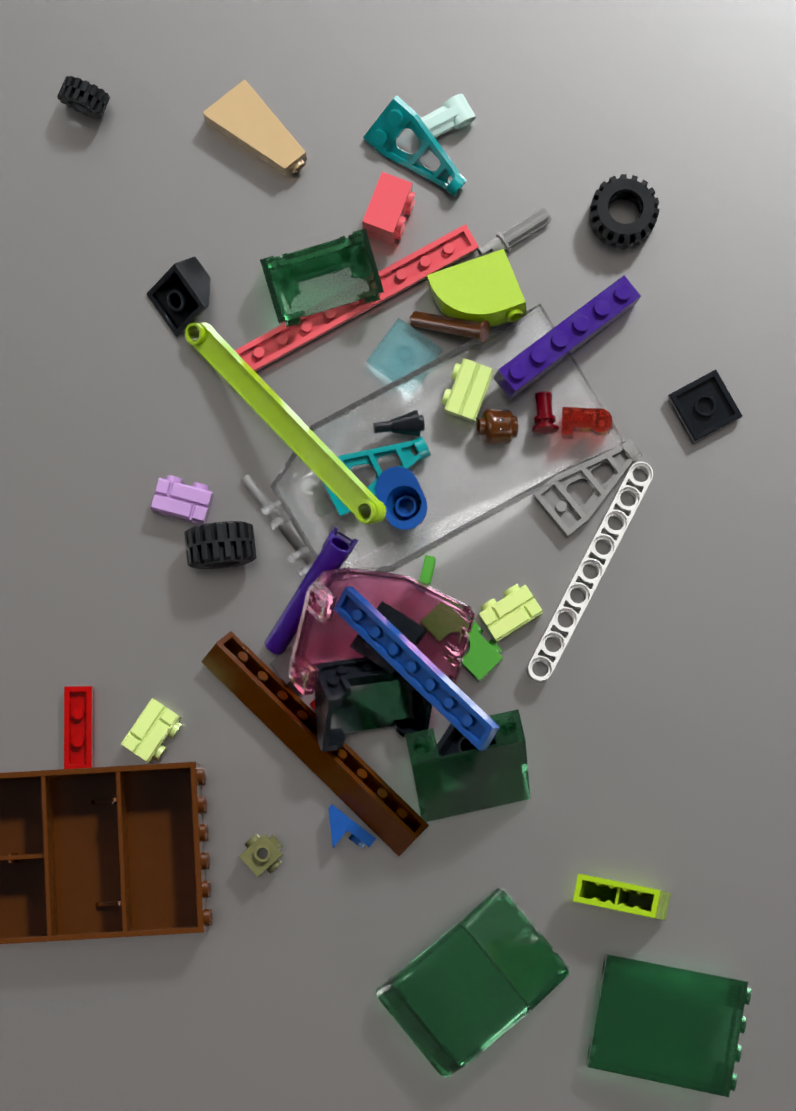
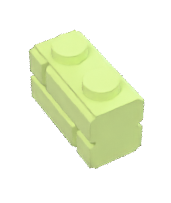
M463 358L461 364L456 363L451 375V379L455 380L452 390L446 389L441 404L446 405L444 412L475 423L494 369Z
M516 584L503 592L506 597L496 602L493 598L480 607L482 612L478 616L496 643L543 614L541 607L526 584L521 588Z
M152 698L121 745L148 763H151L153 759L158 761L166 750L163 744L169 736L174 738L182 726L179 723L181 717Z

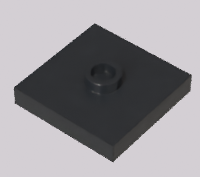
M716 369L668 395L693 443L743 417Z
M383 601L376 608L416 647L428 632L426 628ZM359 634L356 636L350 647L396 677L398 672Z

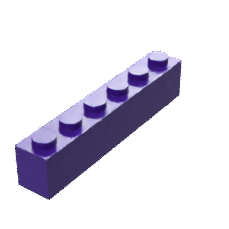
M623 275L499 368L493 379L509 399H512L635 306L641 295Z

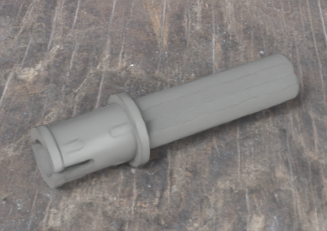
M541 208L504 233H497L496 238L477 248L478 254H484L489 250L488 254L501 249L509 252L510 247L550 223L552 219L549 212L545 208Z

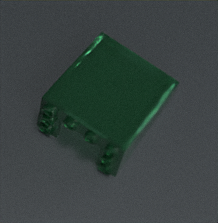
M518 709L490 715V718L500 728L494 736L496 744L488 746L486 750L479 751L476 748L439 756L433 728L405 734L404 743L420 816L425 822L531 799L526 740Z
M605 954L600 982H602L594 1033L593 1037H590L586 1066L729 1097L730 1091H735L737 1074H734L733 1070L735 1062L739 1063L741 1058L742 1045H738L739 1034H744L747 1017L743 1016L744 1004L749 1005L751 998V988L747 987L748 982L717 974Z

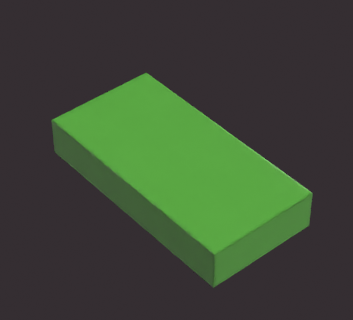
M425 555L419 580V588L430 589L436 559L433 556Z

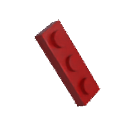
M64 686V769L93 768L92 686Z

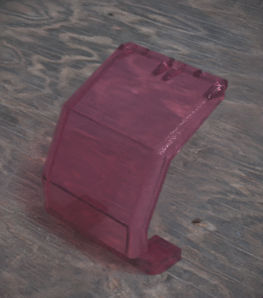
M356 568L322 571L309 586L288 668L290 681L303 695L314 693L319 673L316 666L319 664L364 657L350 647L358 633L334 611L335 605L345 587H354L375 608L383 601L426 628L428 632L417 648L456 685L455 681L458 680L463 662L461 657H464L469 641V635L466 632L471 633L475 619V613L469 605L408 575Z

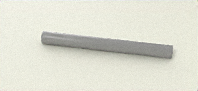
M249 474L241 479L242 484L307 566L311 565L316 559L252 477Z

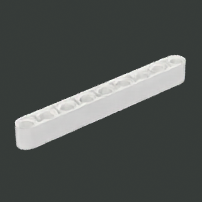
M636 462L627 472L528 664L527 675L532 681L537 683L544 682L553 673L652 481L653 469L648 463ZM643 470L647 475L646 481H636L633 477V471ZM625 493L632 495L634 505H623L620 496ZM612 517L618 518L622 522V528L620 530H612L608 526V519ZM600 541L606 542L610 548L609 553L605 555L599 554L595 549L596 543ZM588 565L595 567L597 577L594 579L586 578L583 574V568ZM581 590L585 595L584 602H573L570 598L571 591ZM568 614L572 618V625L568 628L561 627L558 623V616ZM549 638L557 639L560 643L559 650L556 652L548 651L545 647V641ZM536 662L544 663L547 667V674L542 677L536 676L532 671L533 664Z

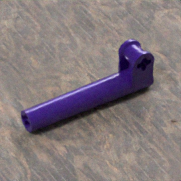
M334 526L323 543V548L266 638L264 644L269 651L281 655L286 650L344 561L351 554L358 542L356 538L350 539L339 532L337 526Z

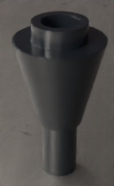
M414 410L395 417L390 421L373 422L374 433L392 432L420 437V431L425 430L423 415H419L418 411Z

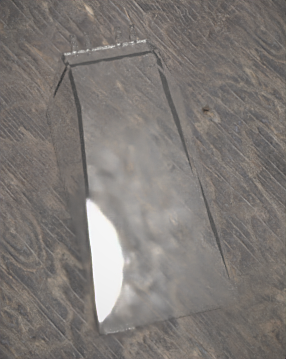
M541 304L527 310V315L523 316L520 320L505 322L491 329L486 342L482 343L479 339L475 338L309 427L338 457L340 455L408 442L418 438L417 436L392 432L374 433L373 422L390 421L395 417L417 410L419 415H423L425 430L420 431V436L424 438L431 456L418 461L408 470L413 472L425 495L428 509L422 523L409 530L395 528L389 523L386 516L382 522L371 525L359 522L352 512L340 518L321 479L293 451L270 486L277 499L260 509L263 515H268L282 506L286 514L271 521L269 524L271 530L291 521L305 544V547L288 557L290 562H297L309 553L315 561L334 526H337L339 532L352 540L356 538L358 542L332 580L394 572L625 442L572 354L512 399H509L493 379L499 368L554 328L553 323ZM463 358L494 369L477 419L482 418L484 411L487 409L510 410L513 416H516L518 419V434L509 444H486L482 436L477 434V419L475 423L444 412L446 405L441 404L446 389L452 390L455 382L454 379H451L453 369L456 363H462ZM542 391L552 393V412L556 417V421L553 424L559 426L558 432L548 435L532 432V427L537 425L534 423V417L536 416L535 393ZM582 428H590L591 432H582ZM593 430L597 432L607 431L608 434L606 435L605 433V436H600L601 434H598L599 436H597L592 432ZM412 447L411 452L412 454L416 455L414 448ZM389 454L377 460L382 472L387 468L400 466V461L396 454ZM368 464L354 466L350 469L366 487L376 479L373 467ZM314 562L301 567L297 572L299 577L305 576Z

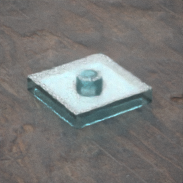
M398 318L367 359V363L411 394L443 349Z

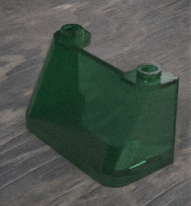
M366 229L352 232L353 234L348 235V238L342 236L339 239L292 253H284L281 258L280 256H270L260 259L279 324L285 323L286 327L301 324V318L361 300H364L365 304L381 300L380 294H383L384 290Z

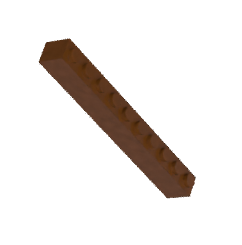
M232 631L215 643L201 662L378 837L400 856L429 825L346 743L340 749L322 752L317 741L316 714Z

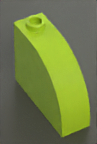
M504 249L427 275L431 295L438 308L448 317L479 323L488 321L490 327L506 322H516L527 315L526 301Z
M578 873L573 901L666 921L671 893Z

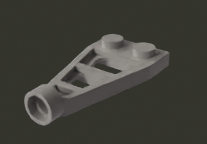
M628 439L619 447L553 477L533 493V496L568 537L591 518L631 463L638 460L642 454L636 445ZM622 451L628 459H624L622 457ZM606 462L612 466L614 474L605 484L601 485L591 474V471ZM579 479L588 480L594 488L592 496L584 505H578L567 492V486Z

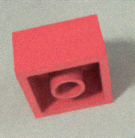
M385 172L381 173L362 221L364 236L394 246L396 239L401 240L406 227L405 215H411L415 205L414 198L416 193L412 192V182Z

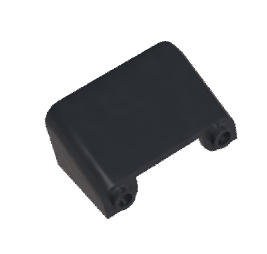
M365 657L325 662L316 666L314 673L317 741L322 752L342 748L346 739L344 733L394 726L398 734L406 739L428 736L432 704L401 674L398 673L395 677Z

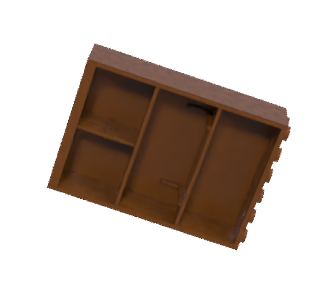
M197 762L0 773V944L207 932L208 926L213 925L212 909H207L206 898L211 897V882L205 879V869H210L209 852H204V841L209 840L208 824H203L202 815L207 813V798L201 794V786L206 785L205 769L200 768V764Z

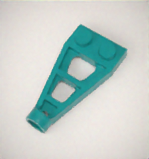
M398 96L391 100L363 136L381 154L442 186L452 196L467 181L460 174L457 167L419 115ZM406 128L411 129L420 141V148L416 153H408L400 149L396 144L397 138ZM426 150H430L440 161V166L435 171L430 170L419 160ZM449 176L453 178L451 182L448 180Z
M420 436L412 441L340 455L338 458L349 470L354 466L363 464L373 467L376 479L367 488L376 497V482L382 473L377 462L378 458L389 454H396L400 461L399 467L410 469L418 461L431 456V453L424 438ZM412 447L414 448V451H415L416 455L412 454V452H411V448H412ZM323 483L339 517L341 518L351 513L343 502Z

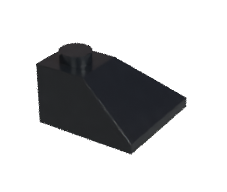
M196 256L174 263L146 293L176 337H179L186 327L193 323L209 307L211 278Z

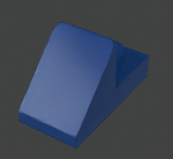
M331 805L328 809L333 848H335L347 831L351 833L349 839L361 849L364 845L370 848L376 838L334 805Z

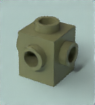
M255 834L244 844L247 849L239 856L257 877H260L266 870L271 874L283 863L280 858L284 854L280 850L284 846L273 834L269 838L266 834H263L261 837ZM263 848L268 851V856L265 859L259 856V851Z

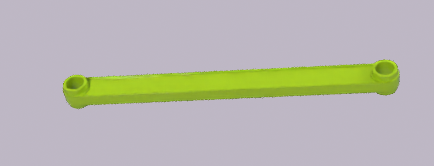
M194 322L186 327L185 339L212 365L343 502L359 522L371 525L382 522L385 519L386 506L374 496L214 330L212 325L206 322Z

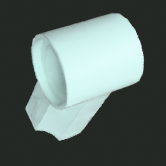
M458 94L448 99L442 105L443 107L421 118L433 136L437 138L454 128L458 130L466 127L476 119V116L464 95Z

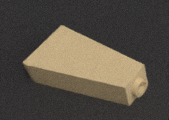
M245 79L203 111L204 119L210 126L285 176L291 172L295 174L305 166V161L307 160L305 150Z

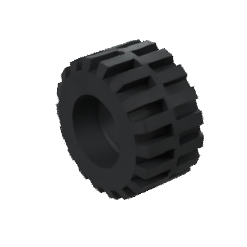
M621 174L619 179H616L615 176L610 177L607 183L604 181L600 184L599 189L594 193L590 206L589 220H592V230L597 231L596 236L599 239L605 238V244L609 246L611 242L616 244V248H622V245H627V248H630L636 242L639 245L644 241L645 237H649L659 215L658 197H654L655 190L653 187L647 188V181L644 179L642 182L637 181L638 176L632 175L631 179L627 178V174ZM616 200H629L636 205L640 216L633 223H619L612 218L608 207Z
M243 521L214 522L197 525L184 532L187 564L192 568L218 569L248 564L257 558L254 529L250 523Z

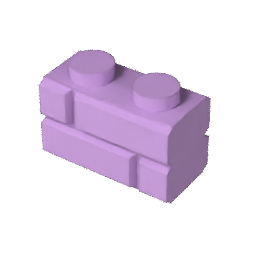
M167 475L166 479H158L151 504V511L153 513L198 525L206 524L214 497L213 492L208 491L209 486L193 482V486L182 484L183 479Z

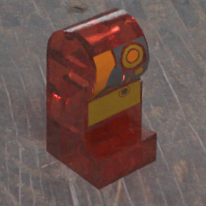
M562 408L561 435L564 439H573L574 432H592L597 436H606L613 428L612 416L605 409Z

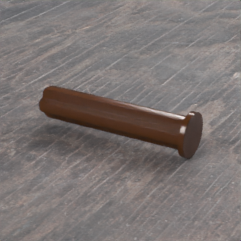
M414 311L410 316V325L412 327L476 338L482 343L486 342L490 332L488 321L479 323Z

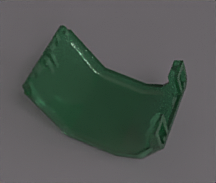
M498 888L494 890L455 926L396 975L388 978L376 990L380 1002L435 1070L445 1078L464 1068L526 1017L569 975V966L557 952H553L551 944L539 930H535L533 922L522 909L516 907L517 903L505 889Z

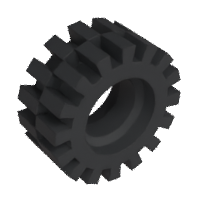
M73 76L65 77L57 95L58 100L66 104L67 107L93 118H102L110 100L109 94L103 89Z

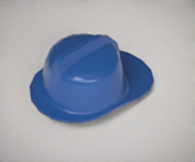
M395 466L383 471L377 479L375 490L378 500L386 506L387 520L397 529L409 530L417 527L426 517L428 509L425 495L413 472L405 467Z

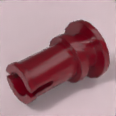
M548 391L535 393L536 416L534 417V423L537 425L532 427V432L540 435L558 432L559 426L553 424L556 421V417L552 412V393Z

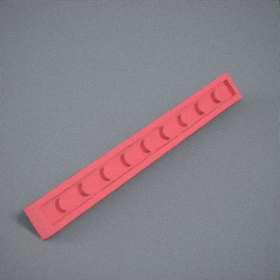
M465 224L234 351L256 372L426 279L427 275L440 271L477 251L479 246Z

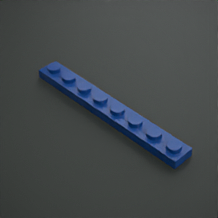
M345 587L333 610L479 751L486 750L500 727L354 587Z

